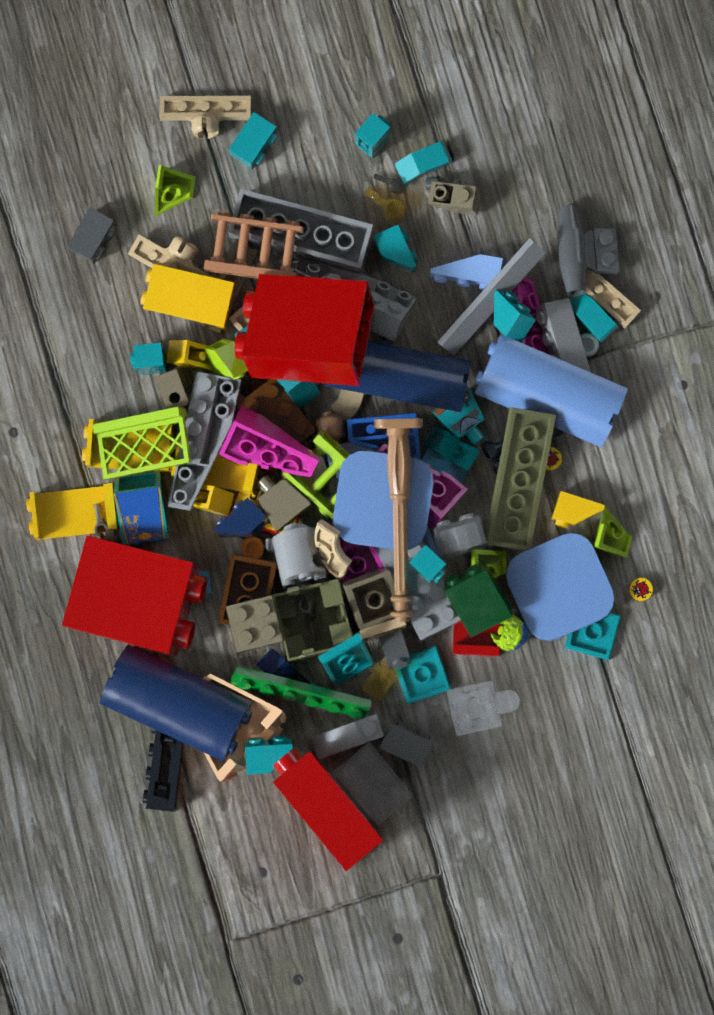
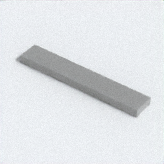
M529 238L439 339L438 343L454 356L494 312V293L496 290L503 293L511 292L546 252Z

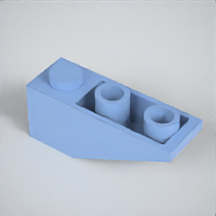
M479 254L431 268L430 277L439 283L454 281L456 285L461 287L476 285L479 286L480 290H484L501 271L503 258Z

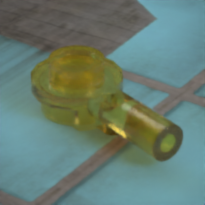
M370 187L365 191L364 195L383 207V213L388 220L399 221L404 217L406 208L401 200L386 199Z

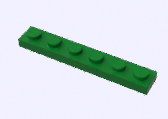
M239 665L231 677V685L238 686L240 689L258 691L263 695L281 697L286 701L304 703L309 707L327 709L329 712L346 714L352 718L364 719L371 708L372 700Z

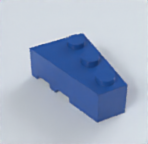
M416 412L347 419L349 443L379 449L383 444L388 445L389 436L387 435V429L374 428V419L416 418ZM410 428V435H408L410 455L413 458L420 459L418 428Z

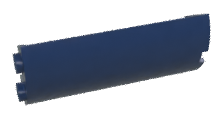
M368 341L360 385L325 383L324 386L462 412L471 361Z
M128 644L114 665L115 670L112 677L107 679L99 704L223 762L229 754L233 755L238 746L236 741L237 733L242 725H247L251 719L252 712L250 707L252 701Z

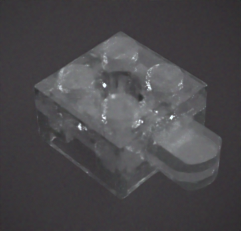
M493 681L446 690L456 737L502 727L500 714L513 712L520 704V698L513 690L495 692Z

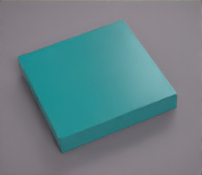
M609 613L603 620L568 634L564 648L609 661L621 615Z
M437 646L409 654L412 664L406 665L402 669H395L407 704L451 690Z

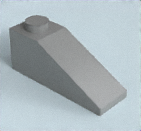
M375 714L311 737L319 760L382 738L384 735Z

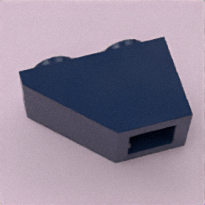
M247 497L244 501L240 500L233 507L234 511L228 517H222L217 522V527L214 530L221 538L254 537L269 522V519Z
M273 648L256 664L265 673L311 684Z

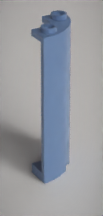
M500 334L496 342H491L487 352L490 355L488 364L483 372L479 370L474 381L477 384L475 394L507 408L515 407L555 414V428L602 447L613 427L612 424L616 415L619 414L628 388L505 337Z

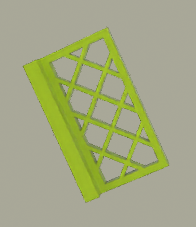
M174 407L93 424L94 434H97L104 480L192 463L185 418H188L186 409ZM179 423L180 433L175 439L167 431L172 424ZM153 428L161 432L154 443L146 438L150 429ZM129 433H135L139 436L133 448L124 442ZM164 436L173 441L167 452L158 447ZM113 437L118 441L112 452L106 449L105 438ZM143 440L152 446L145 457L136 451ZM121 445L130 450L124 461L115 455ZM177 445L183 449L184 459L176 460L170 456ZM155 450L164 455L159 464H154L149 460ZM134 454L142 459L138 468L135 469L128 465ZM114 458L121 463V466L117 472L110 473L109 463Z

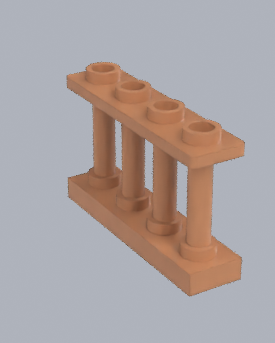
M217 211V215H211V220L218 222L214 256L211 257V261L205 260L204 270L206 272L258 279L259 274L298 276L297 273L293 272L291 265L296 233H304V227L299 226V222L286 221V224H279L277 219L263 218V221L254 220V216L240 214V218L231 217V213ZM227 223L241 225L237 258L233 264L224 263L225 259H223ZM250 227L264 228L260 260L256 267L247 266L248 262H245ZM273 230L287 232L283 263L279 270L270 269V265H268Z

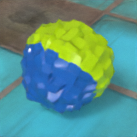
M515 615L500 623L504 625L498 628V634L502 636L491 634L493 641L504 651L518 650L529 639L527 626Z

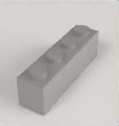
M569 298L544 303L536 309V319L541 325L543 343L547 347L549 355L591 372Z

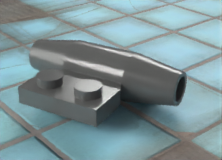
M562 206L559 209L557 230L560 271L567 295L577 297L585 294L587 269L595 274L619 273L616 229L593 228L584 233L577 206Z

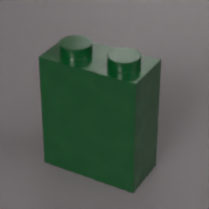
M486 563L481 565L474 564L467 569V572L461 575L455 574L444 583V592L471 637L512 617V608Z

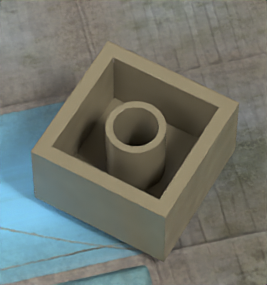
M382 567L340 583L356 628L362 630L394 618L390 615L392 611H395V602L390 600V597L395 595L394 582L390 570Z
M272 595L226 606L238 654L283 643Z

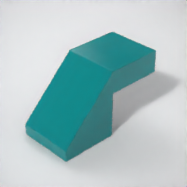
M443 141L410 153L396 162L395 166L403 184H408L424 173L436 172L452 161Z
M584 294L570 299L574 316L600 342L618 327L606 312L588 295Z
M436 426L424 443L426 448H430L466 471L470 469L480 453L476 448L458 440L450 432Z

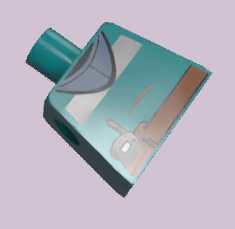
M468 386L466 387L462 412L440 408L432 411V416L458 440L467 435L472 444L475 445L485 438L478 428L485 419Z

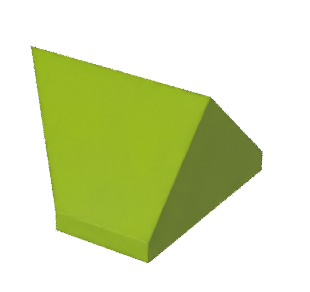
M159 165L155 186V217L189 199H193L196 177Z
M605 506L601 513L593 547L595 550L627 558L633 535L626 532Z
M471 550V566L486 563L495 580L502 575H506V551Z

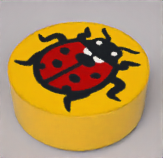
M550 447L547 471L557 469L562 461L561 453L553 447Z
M637 578L629 586V594L636 601L647 600L653 592L652 584L645 578Z

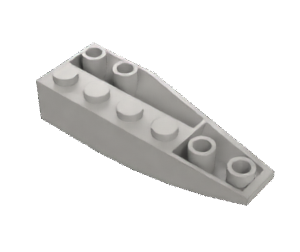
M196 372L187 413L188 418H186L192 463L176 466L168 507L191 511L233 424L242 380ZM181 447L179 450L177 460L184 459L183 449Z

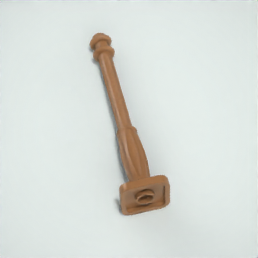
M423 418L374 419V428L387 429V435L389 436L387 472L390 489L389 498L393 499L395 595L390 597V600L395 602V611H392L390 615L395 617V622H408L409 617L414 615V612L409 610V602L413 600V596L409 595L407 499L410 498L411 455L408 435H410V428L423 427Z

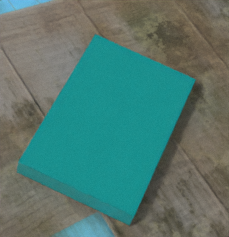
M359 633L318 656L335 687L375 664Z

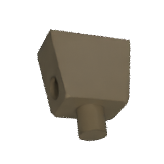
M175 369L155 376L166 409L174 407L186 409L185 405L189 404V400L178 370ZM173 392L178 393L180 401L177 403L172 402L170 394Z
M266 475L257 483L264 492L258 498V501L276 533H279L285 526L312 507L311 503L284 479L275 484Z

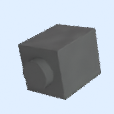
M401 630L379 636L389 670L402 669L406 665L412 664Z

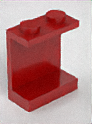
M462 621L455 624L452 654L499 657L500 647L493 641L491 634L500 636L498 634L500 623L473 637L469 635Z

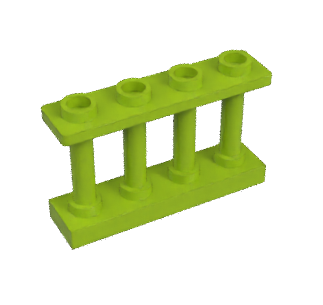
M322 429L313 440L315 448L312 452L318 457L322 454H328L333 459V463L313 485L307 482L301 475L283 472V475L291 486H296L302 491V496L309 502L313 501L319 507L322 515L333 520L336 494L328 501L319 491L337 473L342 462L350 454Z

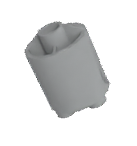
M293 523L283 528L284 532L272 538L281 583L284 589L294 586L301 588L309 586L313 582H323L328 579L326 567L321 561L322 556L315 545L316 528L301 523Z

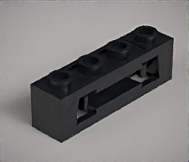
M151 728V734H155L154 743L149 745L148 757H152V763L146 769L145 780H149L148 790L144 789L143 803L146 804V809L176 812L184 743L176 740V746L172 745L168 783H171L169 799L167 798L168 786L159 785L158 796H156V784L160 782L164 744H162L163 733ZM165 735L164 741L174 742V738Z

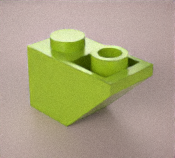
M221 339L204 349L213 373L239 379L246 375L248 369L243 360L236 359L234 341Z

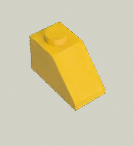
M169 340L166 363L183 368L213 372L204 349L207 345L189 340Z
M203 485L192 508L228 516L234 493L214 486Z
M560 491L551 520L555 521V525L568 529V526H575L602 512L605 505Z

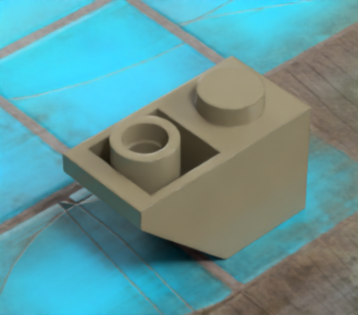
M432 181L428 204L454 213L478 216L482 193L476 186Z

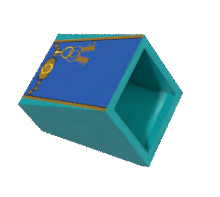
M153 471L115 478L114 498L123 545L137 546L146 541L157 543L169 538L161 472Z

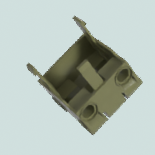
M336 579L301 588L296 586L288 588L286 592L272 595L289 664L320 656L353 636L343 601L344 596L340 580ZM303 596H306L308 602L312 598L316 599V613H319L324 619V626L321 629L323 642L314 644L312 632H309L304 626V619L307 613L299 608V603Z

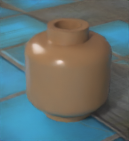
M335 411L322 413V417L315 421L316 434L323 429L338 444H341L342 440L346 438L344 418L340 415H335Z

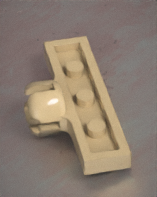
M160 96V121H190L192 123V134L200 139L204 138V128L207 129L208 139H211L218 135L220 121L248 120L251 116V96Z
M139 234L128 255L153 268V264L213 277L193 264L198 248L193 243H187V240L182 237H174L169 247L163 248Z

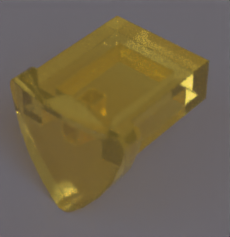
M374 664L372 667L374 669L361 689L381 702L393 682L396 684L398 679L388 669Z

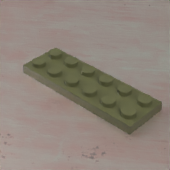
M510 407L485 544L520 550L531 549L556 419L555 414Z

